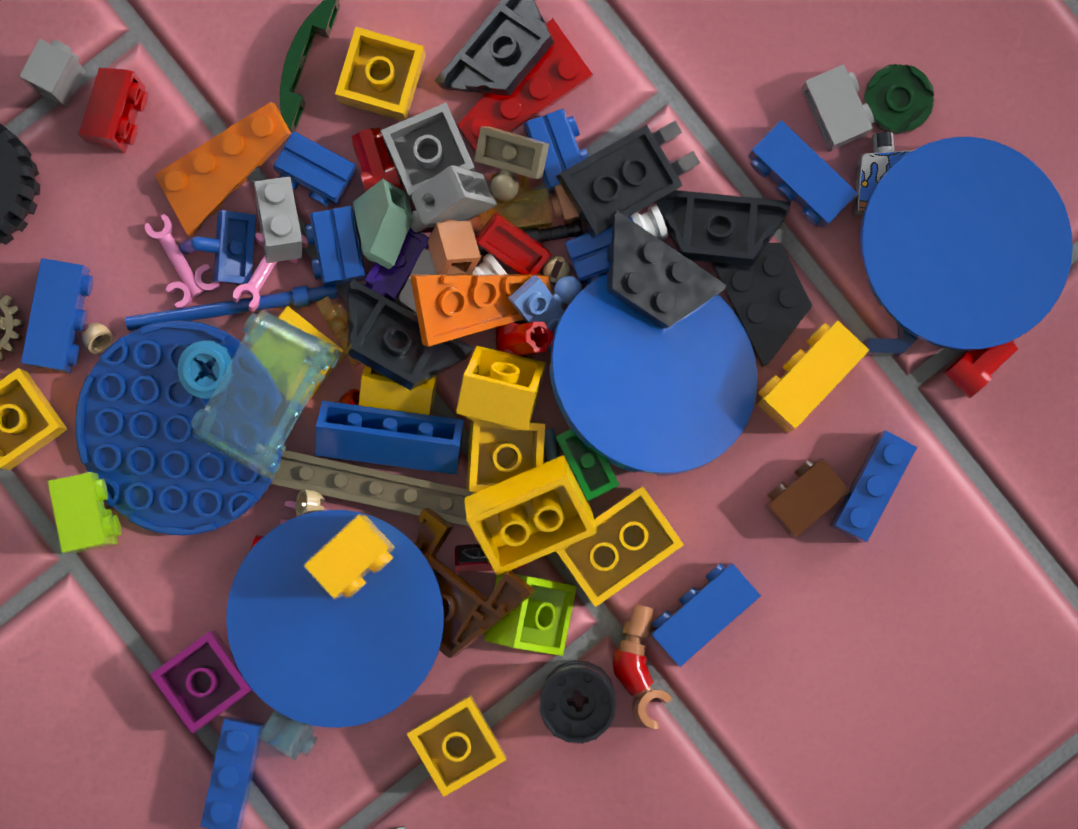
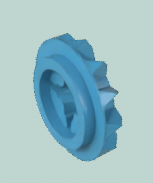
M198 341L188 346L181 354L178 362V376L181 384L190 394L204 399L214 398L229 389V385L235 377L233 367L235 361L230 357L227 348L215 343V341ZM216 360L212 368L215 378L209 375L198 380L201 376L200 373L203 371L199 361L209 363Z

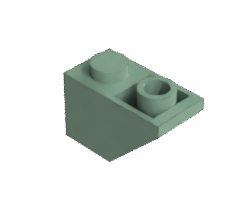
M382 179L352 203L356 216L355 223L359 229L362 243L361 250L364 256L369 261L376 262L390 269L395 265L412 224L413 216L407 193Z

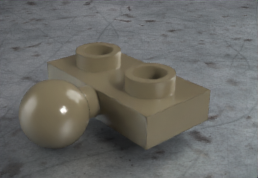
M481 126L474 161L501 169L500 174H497L492 179L490 188L495 198L501 201H508L513 199L518 193L519 184L514 177L515 173L534 179L543 177L549 143L490 126Z

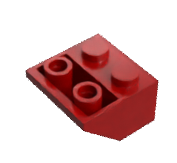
M113 68L98 69L78 133L85 142L126 153L128 145H133L138 130L135 120L138 111H144L148 99L145 85L133 71Z

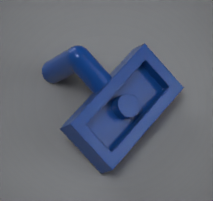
M225 210L219 211L216 239L193 237L182 241L179 248L183 254H190L196 251L215 253L213 282L234 285L247 284L252 277L256 215Z

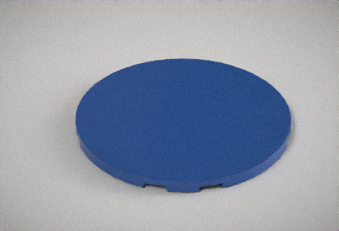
M952 137L923 145L905 155L882 176L868 199L861 222L860 256L863 259L868 285L879 305L883 306L896 323L911 335L924 342L947 349L966 351L992 348L1010 342L1030 331L1043 320L1058 301L1065 287L1072 262L1073 245L1070 220L1061 196L1051 180L1033 161L1022 153L999 142L984 138Z
M607 274L596 279L586 286L568 305L559 319L551 342V365L549 366L551 385L558 407L567 424L588 448H593L597 453L607 458L609 463L634 473L637 471L657 474V476L677 475L693 471L710 463L724 453L738 439L750 419L755 404L758 384L756 359L751 341L740 319L732 308L717 294L671 327L663 329L607 292Z
M167 321L143 326L119 338L100 355V359L93 367L91 373L87 375L80 391L75 416V435L82 465H85L88 473H97L99 479H104L106 483L108 500L104 501L110 507H114L123 516L127 517L130 522L144 529L168 535H194L209 532L231 523L249 511L261 499L273 481L280 465L285 440V421L276 385L268 370L250 348L229 333L207 324L192 321ZM198 341H215V343L227 348L230 357L235 361L233 365L235 377L231 381L229 389L214 398L204 399L190 394L183 387L178 376V362L181 354L188 346ZM216 360L209 363L199 361L203 371L200 373L201 376L198 380L209 375L215 378L212 368Z
M323 510L303 514L284 522L266 534L251 549L240 565L231 586L227 604L226 625L228 641L235 663L247 684L265 703L284 716L301 723L327 728H342L368 723L390 713L403 704L420 687L432 669L440 649L444 629V608L435 573L427 558H425L420 549L408 536L386 521L368 514L349 510ZM358 515H366L395 546L390 552L393 559L378 573H373L370 570L363 577L367 583L351 598L348 597L346 599L343 595L334 599L304 565Z

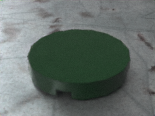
M892 64L885 66L874 74L866 85L863 101L871 109L875 126L884 132H892L896 135L905 134L921 127L932 113L934 90L926 74L915 66Z

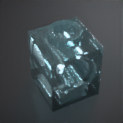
M276 710L258 736L294 760L301 753L307 756L318 739L313 735L317 726L298 722Z

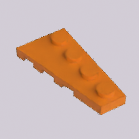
M267 103L154 174L188 236H194L201 228L200 225L210 215H214L222 207V203L234 190H238L247 181L246 178L257 166H261L291 135L275 103Z
M543 274L410 275L422 344L432 346L523 320L508 300V297L533 275L539 277L552 294L549 276Z

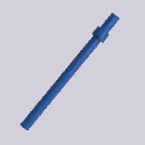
M307 285L293 287V291L260 296V303L255 311L291 305L301 308L310 306V302L338 298L336 285L308 288ZM253 298L239 299L237 303L231 300L128 316L125 318L126 327L130 331L159 322L194 321L251 312L249 304Z

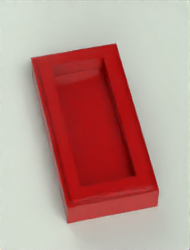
M496 211L475 237L479 246L518 274H538L552 256L550 250Z

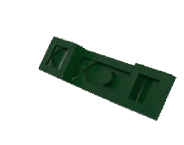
M323 0L309 14L296 33L287 53L280 84V110L291 133L293 131L296 132L306 104L303 96L295 94L311 45L315 34L329 38L340 8L339 0Z

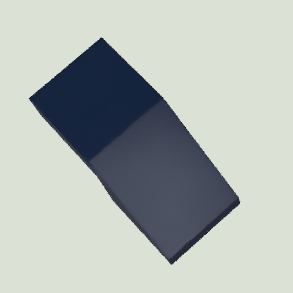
M898 325V339L868 338L863 341V344L869 349L865 356H899L918 338Z

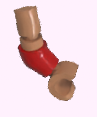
M635 604L631 621H625L623 633L626 634V638L620 641L619 650H614L613 671L631 696L636 695L632 712L638 723L647 728L659 729L658 721L651 720L648 717L646 706L654 698L659 699L662 703H668L673 698L668 693L652 689L651 687L654 682L646 665L647 657L644 656L646 646L642 645L643 638L648 639L654 609Z

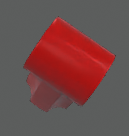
M380 127L369 128L351 136L357 160H359L362 173L360 175L365 191H368L382 179L402 190L395 165L390 161Z
M545 322L509 323L496 327V350L526 358L529 355L545 353L548 346L551 345L553 331L546 327Z
M1012 340L992 348L972 350L970 353L967 351L946 370L945 374L970 399L993 378L991 375L1018 348Z

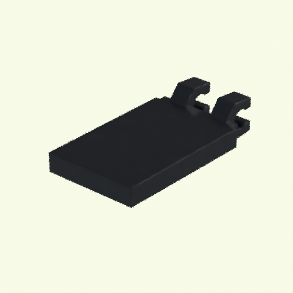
M676 120L654 133L645 125L556 176L592 238L613 227V225L609 224V217L613 212L619 211L626 217L634 215L683 186L679 177L700 164L694 151L673 163L669 162L661 146L683 133Z

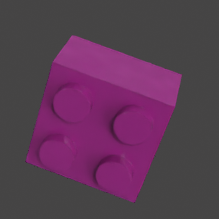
M215 630L207 632L150 674L191 733L200 730L253 691L240 673L232 653Z

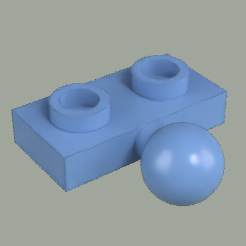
M533 275L508 297V300L526 323L545 322L546 327L553 331L554 334L559 319L564 313L561 306L563 304H570L583 288L578 279L572 276H565L557 281L554 288L555 293L552 295L542 280ZM549 345L547 348V350L550 352L552 350V345Z

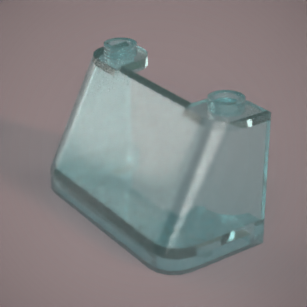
M262 310L258 315L253 313L248 318L243 329L246 335L205 409H199L191 422V428L194 429L193 437L257 474L273 480L281 465L276 461L278 458L276 451L278 450L283 453L287 446L284 443L318 381L322 382L325 378L320 371H325L328 366L334 369L342 353L331 344Z

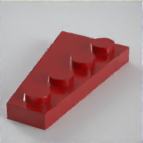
M553 17L546 25L554 40V44L510 96L484 94L457 125L475 153L481 126H490L512 133L524 125L525 122L531 120L592 78V72Z

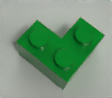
M572 429L555 436V440L587 502L620 486L607 458L597 453L593 448H588L575 435Z

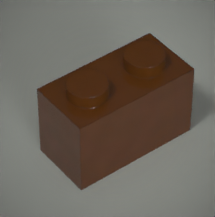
M823 458L815 463L808 459L794 471L798 477L787 486L782 482L767 495L771 501L765 507L792 538H797L850 492V489Z

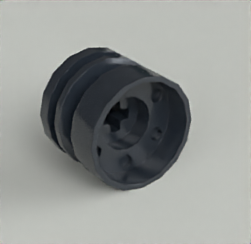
M572 660L560 664L548 675L542 687L539 711L544 725L555 737L568 743L583 744L597 739L609 728L615 716L616 692L611 678L601 667L589 661ZM574 691H580L583 697L588 696V699L583 700L582 707H576L575 701L568 700L573 697Z

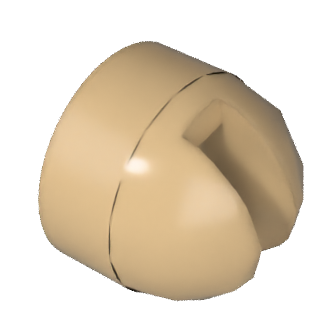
M551 257L543 266V275L549 276L551 285H556L559 279L571 274L570 264L563 257ZM559 261L563 265L559 270L557 279L550 276L556 262Z
M90 323L88 325L89 328L86 331L83 330L82 341L92 354L103 353L112 345L114 336L103 324Z
M300 490L295 504L297 516L315 511H323L325 508L320 505L325 502L323 496L314 490Z

